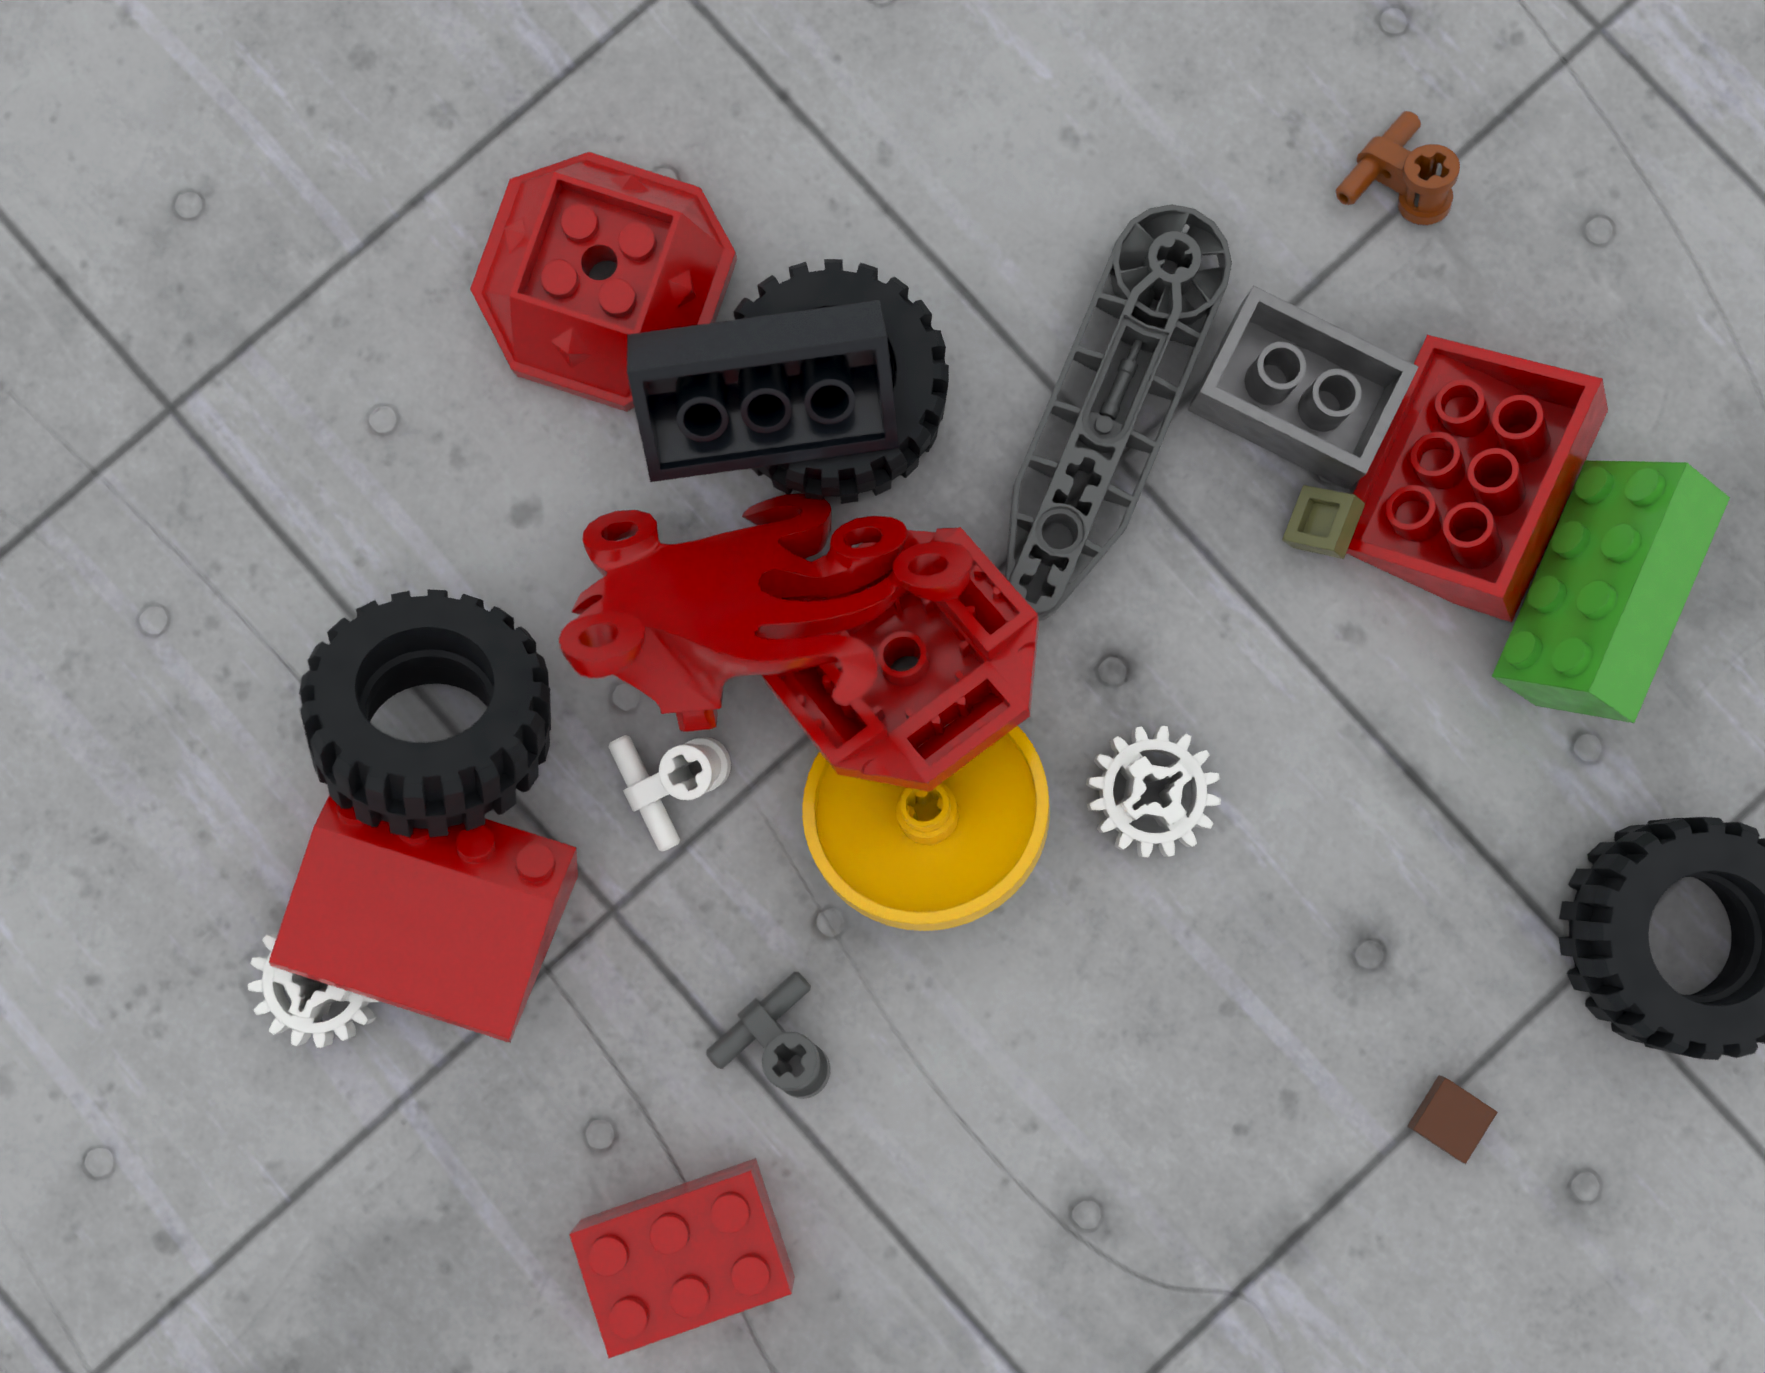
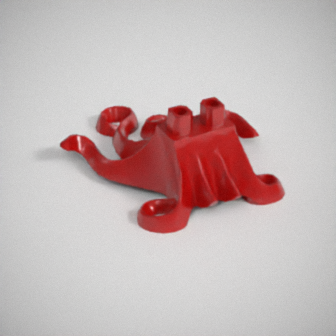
M798 493L773 497L749 507L742 517L757 526L677 544L660 543L657 521L651 514L639 510L614 511L593 520L583 531L582 541L593 565L603 575V578L596 581L579 595L573 606L572 613L581 615L562 629L558 641L565 659L580 676L602 678L614 675L653 699L659 706L662 714L676 713L679 729L683 732L709 730L717 727V709L722 707L724 684L730 678L736 676L769 675L806 669L825 663L840 662L842 673L839 683L833 689L832 698L837 704H849L869 691L877 677L878 663L873 650L860 639L833 633L848 630L872 621L883 614L907 590L927 601L942 602L958 598L970 582L973 558L965 547L952 542L932 541L916 544L904 550L908 530L902 521L893 517L867 516L855 518L841 525L831 535L828 553L812 562L808 561L805 558L818 554L826 546L831 531L832 509L825 499H806L805 494ZM877 542L872 546L864 548L851 547L860 543ZM892 569L891 574L880 583L846 597L824 601L781 599L783 597L799 596L835 597L863 587Z

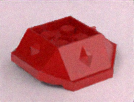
M587 152L509 180L470 290L511 370L516 376L628 412L634 408L627 375V335L715 323L737 262V256L700 187ZM612 261L617 264L615 272L606 279L595 280L589 277L591 269L599 262Z
M961 527L938 528L936 532L908 530L904 550L916 544L932 541L952 542L965 547L972 555L973 564L970 582L958 598L942 602L927 601L907 590L883 614L872 621L848 630L833 633L858 638L873 650L878 663L877 677L869 691L849 704H837L832 698L833 689L839 683L842 673L840 662L825 663L796 671L762 675L767 686L838 775L930 792L1030 717L1039 632L1038 614ZM877 542L862 543L856 548L872 546ZM892 569L869 584L846 594L835 597H787L786 600L824 601L846 597L880 583L891 574ZM913 656L919 659L917 664L909 670L896 671L891 669L892 664L901 657Z

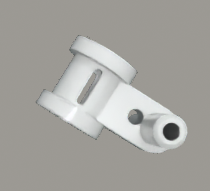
M624 735L610 742L608 746L628 787L622 791L632 811H640L658 850L662 852L678 845L681 839L661 798L670 794L680 800L696 799L706 792L720 787L727 780L731 770V760L727 749L719 741L710 737L695 738L668 750L661 759L659 772L652 776H649L630 736ZM698 760L701 764L702 772L693 776L688 765Z

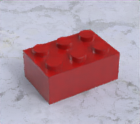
M756 1158L583 1218L569 1233L608 1358L792 1294L795 1275Z

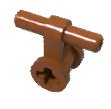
M1404 111L1382 137H1373L1357 155V165L1336 188V196L1341 203L1353 205L1372 182L1376 180L1399 193L1398 209L1406 220L1418 225L1435 224L1443 220L1451 210L1453 202L1452 187L1458 179L1460 162L1452 150L1442 145H1423L1413 151L1403 148L1421 127L1420 119L1415 113ZM1440 163L1442 165L1441 175L1437 176L1438 165ZM1416 193L1420 194L1418 206L1414 204Z

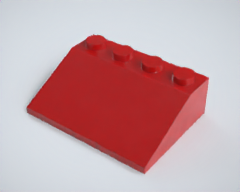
M1427 335L1414 362L1418 369L1366 475L1359 480L1353 494L1361 499L1365 506L1346 554L1451 603L1512 623L1608 412L1603 378Z
M329 795L313 827L269 959V964L272 967L510 1043L578 878L577 847L486 818V824L469 831L465 829L464 823L448 827V836L429 837L428 829L416 828L413 829V834L410 837L392 834L388 822L381 821L378 827H371L356 819L354 806L350 809H342Z

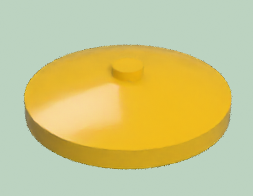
M1017 726L930 792L838 775L819 751L808 773L804 788L802 820L808 848L816 866L828 885L845 903L862 915L891 927L905 930L932 931L953 928L975 921L1001 906L1017 892L1034 870L1043 851L1049 829L1050 801L1046 775L1040 757L1026 734Z

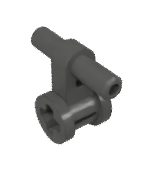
M793 972L761 1002L755 998L737 1014L741 1020L706 1050L709 1060L718 1069H723L757 1039L765 1049L762 1055L763 1072L773 1085L782 1089L788 1095L799 1099L817 1095L824 1089L830 1077L828 1057L822 1049L806 1036L797 1032H786L777 1022L785 1012L810 991L811 985L799 972ZM795 1055L801 1058L800 1062L805 1068L798 1077L792 1074L793 1069L789 1064L790 1059Z

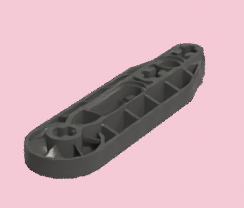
M1173 204L1149 208L1130 220L1117 239L1013 485L1005 578L1025 599L1027 589L1019 585V583L1028 585L1036 574L1040 563L1051 566L1042 585V592L1049 595V597L1041 596L1036 604L1027 601L1038 614L1039 621L1052 616L1126 530L1227 288L1232 265L1227 239L1213 220L1196 209ZM1185 224L1190 226L1187 234L1182 232ZM1202 255H1217L1219 267L1198 271ZM1166 260L1173 261L1178 265L1174 274L1167 273L1162 269ZM1109 274L1115 296L1102 293ZM1192 282L1206 301V303L1196 309L1183 297ZM1153 299L1159 301L1155 311L1149 308ZM1095 307L1119 319L1105 353L1079 346ZM1207 314L1200 333L1187 326ZM1121 340L1132 347L1127 359L1121 360L1117 369L1118 373L1106 402H1103L1101 410L1097 414L1092 412L1091 409ZM1169 340L1193 347L1178 386L1155 375ZM1139 351L1151 352V358L1123 424L1114 421L1120 411V404L1130 380L1134 377L1138 368V364L1135 361ZM1073 360L1096 372L1082 408L1056 400ZM1147 393L1171 400L1155 441L1133 430ZM1050 413L1074 425L1059 463L1033 455ZM1125 446L1149 454L1132 495L1110 484ZM1028 467L1052 478L1036 517L1018 513L1020 485ZM1078 470L1084 471L1088 474V485L1084 488L1076 506L1064 504L1073 486V477ZM1103 500L1127 507L1118 530L1103 547L1087 540ZM1054 522L1065 525L1072 533V545L1064 549L1051 547L1043 539L1042 527ZM1018 526L1028 531L1029 534L1016 561L1014 560ZM1080 554L1093 557L1073 583H1069Z

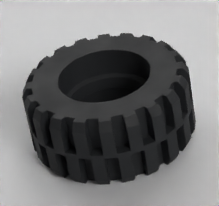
M824 259L825 270L809 272L806 262L790 266V279L780 284L776 277L771 275L757 285L760 297L754 302L748 298H743L733 311L735 320L875 300L880 301L888 338L899 448L751 468L759 477L765 474L772 480L774 488L788 495L795 490L804 493L806 499L823 500L824 496L840 497L841 504L857 502L858 494L870 490L877 496L891 489L892 480L901 475L907 478L918 467L920 456L924 451H930L937 438L939 424L943 420L949 383V365L945 364L946 346L941 331L934 330L931 326L932 313L922 300L912 303L908 299L909 287L896 277L890 278L888 283L885 284L878 280V268L861 262L858 265L857 273L843 271L842 259Z
M428 589L427 596L411 597L410 591L391 594L392 601L379 606L376 600L371 601L356 609L357 618L350 622L344 617L327 631L330 644L320 642L315 646L308 659L310 670L301 678L299 694L302 707L300 708V713L313 767L319 781L327 784L330 797L342 809H350L354 806L357 820L371 827H378L381 821L388 822L390 832L397 835L410 837L413 834V829L416 828L428 829L429 837L448 836V827L464 823L465 829L469 831L486 824L485 814L491 810H494L497 815L504 814L517 804L516 789L526 792L539 777L538 765L546 761L550 747L551 706L548 670L544 657L536 652L535 640L526 629L520 626L514 629V618L495 606L490 611L484 609L483 600L466 594H462L459 600L449 598L448 591ZM425 684H445L464 689L478 697L488 707L479 720L465 731L453 737L434 742L400 740L383 733L370 723L376 711L392 696L408 688Z
M1714 817L1650 820L1646 825H1631L1615 832V842H1600L1587 854L1588 860L1593 864L1591 869L1575 870L1568 883L1571 888L1577 890L1574 901H1562L1559 919L1569 921V936L1559 937L1560 952L1562 956L1573 957L1576 967L1568 970L1566 974L1574 990L1589 992L1591 996L1586 999L1585 1006L1597 1019L1611 1022L1613 1032L1627 1040L1643 1043L1645 1047L1708 1060H1718L1722 1055L1739 1058L1754 1054L1758 1048L1757 1042L1765 1044V838L1759 839L1760 835L1756 828L1741 822L1724 823L1721 818ZM1684 877L1697 878L1718 896L1725 907L1731 926V948L1725 966L1713 982L1691 995L1678 993L1664 980L1654 963L1649 945L1650 920L1657 902L1670 886Z

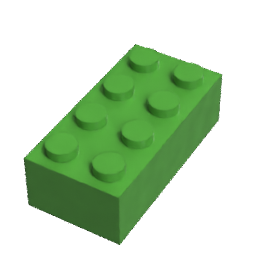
M1585 460L1492 677L1535 706L1635 723L1730 497L1687 462Z

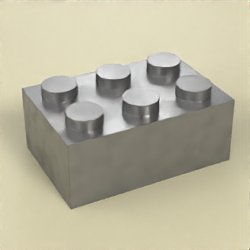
M1253 285L1239 306L1188 411L1348 489L1366 475L1418 366Z

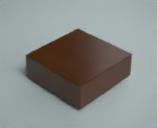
M1439 1075L1407 1127L1456 1160L1466 1164L1498 1112L1446 1077Z

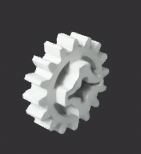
M1161 725L1157 727L1153 739H1148L1145 730L1140 726L1132 729V745H1128L1125 740L1117 736L1109 741L1115 753L1113 758L1102 754L1096 755L1093 761L1103 770L1102 777L1097 776L1086 779V785L1092 789L1099 790L1100 798L1088 803L1087 808L1088 811L1103 810L1106 818L1101 821L1096 829L1099 833L1116 829L1119 832L1115 842L1117 849L1124 850L1132 841H1136L1138 857L1149 858L1153 845L1158 844L1162 855L1170 857L1175 855L1174 840L1178 839L1186 847H1193L1197 844V841L1191 829L1194 826L1202 829H1211L1214 823L1203 812L1205 807L1221 804V798L1207 794V785L1218 781L1220 777L1219 773H1203L1201 765L1210 756L1207 750L1193 755L1187 751L1192 736L1186 733L1176 739L1174 743L1170 742L1168 726ZM1140 752H1159L1172 757L1176 761L1167 767L1152 765L1147 757H1143ZM1119 769H1121L1120 773L1126 780L1124 797L1115 804L1113 794L1114 781ZM1173 776V779L1164 785L1165 789L1159 794L1160 800L1163 802L1162 805L1158 802H1151L1132 808L1133 804L1141 799L1140 795L1147 789L1143 782L1144 778L1148 782H1154ZM1190 781L1192 797L1189 809L1186 812L1181 805L1183 785ZM1141 816L1154 818L1160 827L1163 826L1166 831L1148 833L1138 830L1130 825V823Z
M278 934L266 935L262 939L265 946L271 952L269 956L252 958L250 964L262 970L263 975L262 979L249 983L248 990L263 992L265 1000L254 1009L256 1015L272 1012L276 1017L270 1026V1033L275 1035L289 1028L293 1029L291 1045L294 1046L306 1044L313 1034L316 1047L322 1048L332 1045L334 1032L342 1041L357 1036L353 1021L366 1025L376 1019L368 1004L381 1001L328 985L325 989L318 990V981L270 966L269 959ZM283 985H284V987H285V989H286V991H287V993H288V995H289V997H290V999H291V1001H292L291 1004L289 1003V1001L287 1000V998H286V996H285V993H284V990H283ZM334 1001L350 1002L347 1008L338 1016L330 1020H322L323 1015L328 1014L331 1003Z

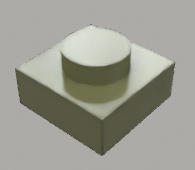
M1303 485L1282 540L1295 549L1344 559L1365 503L1354 494Z

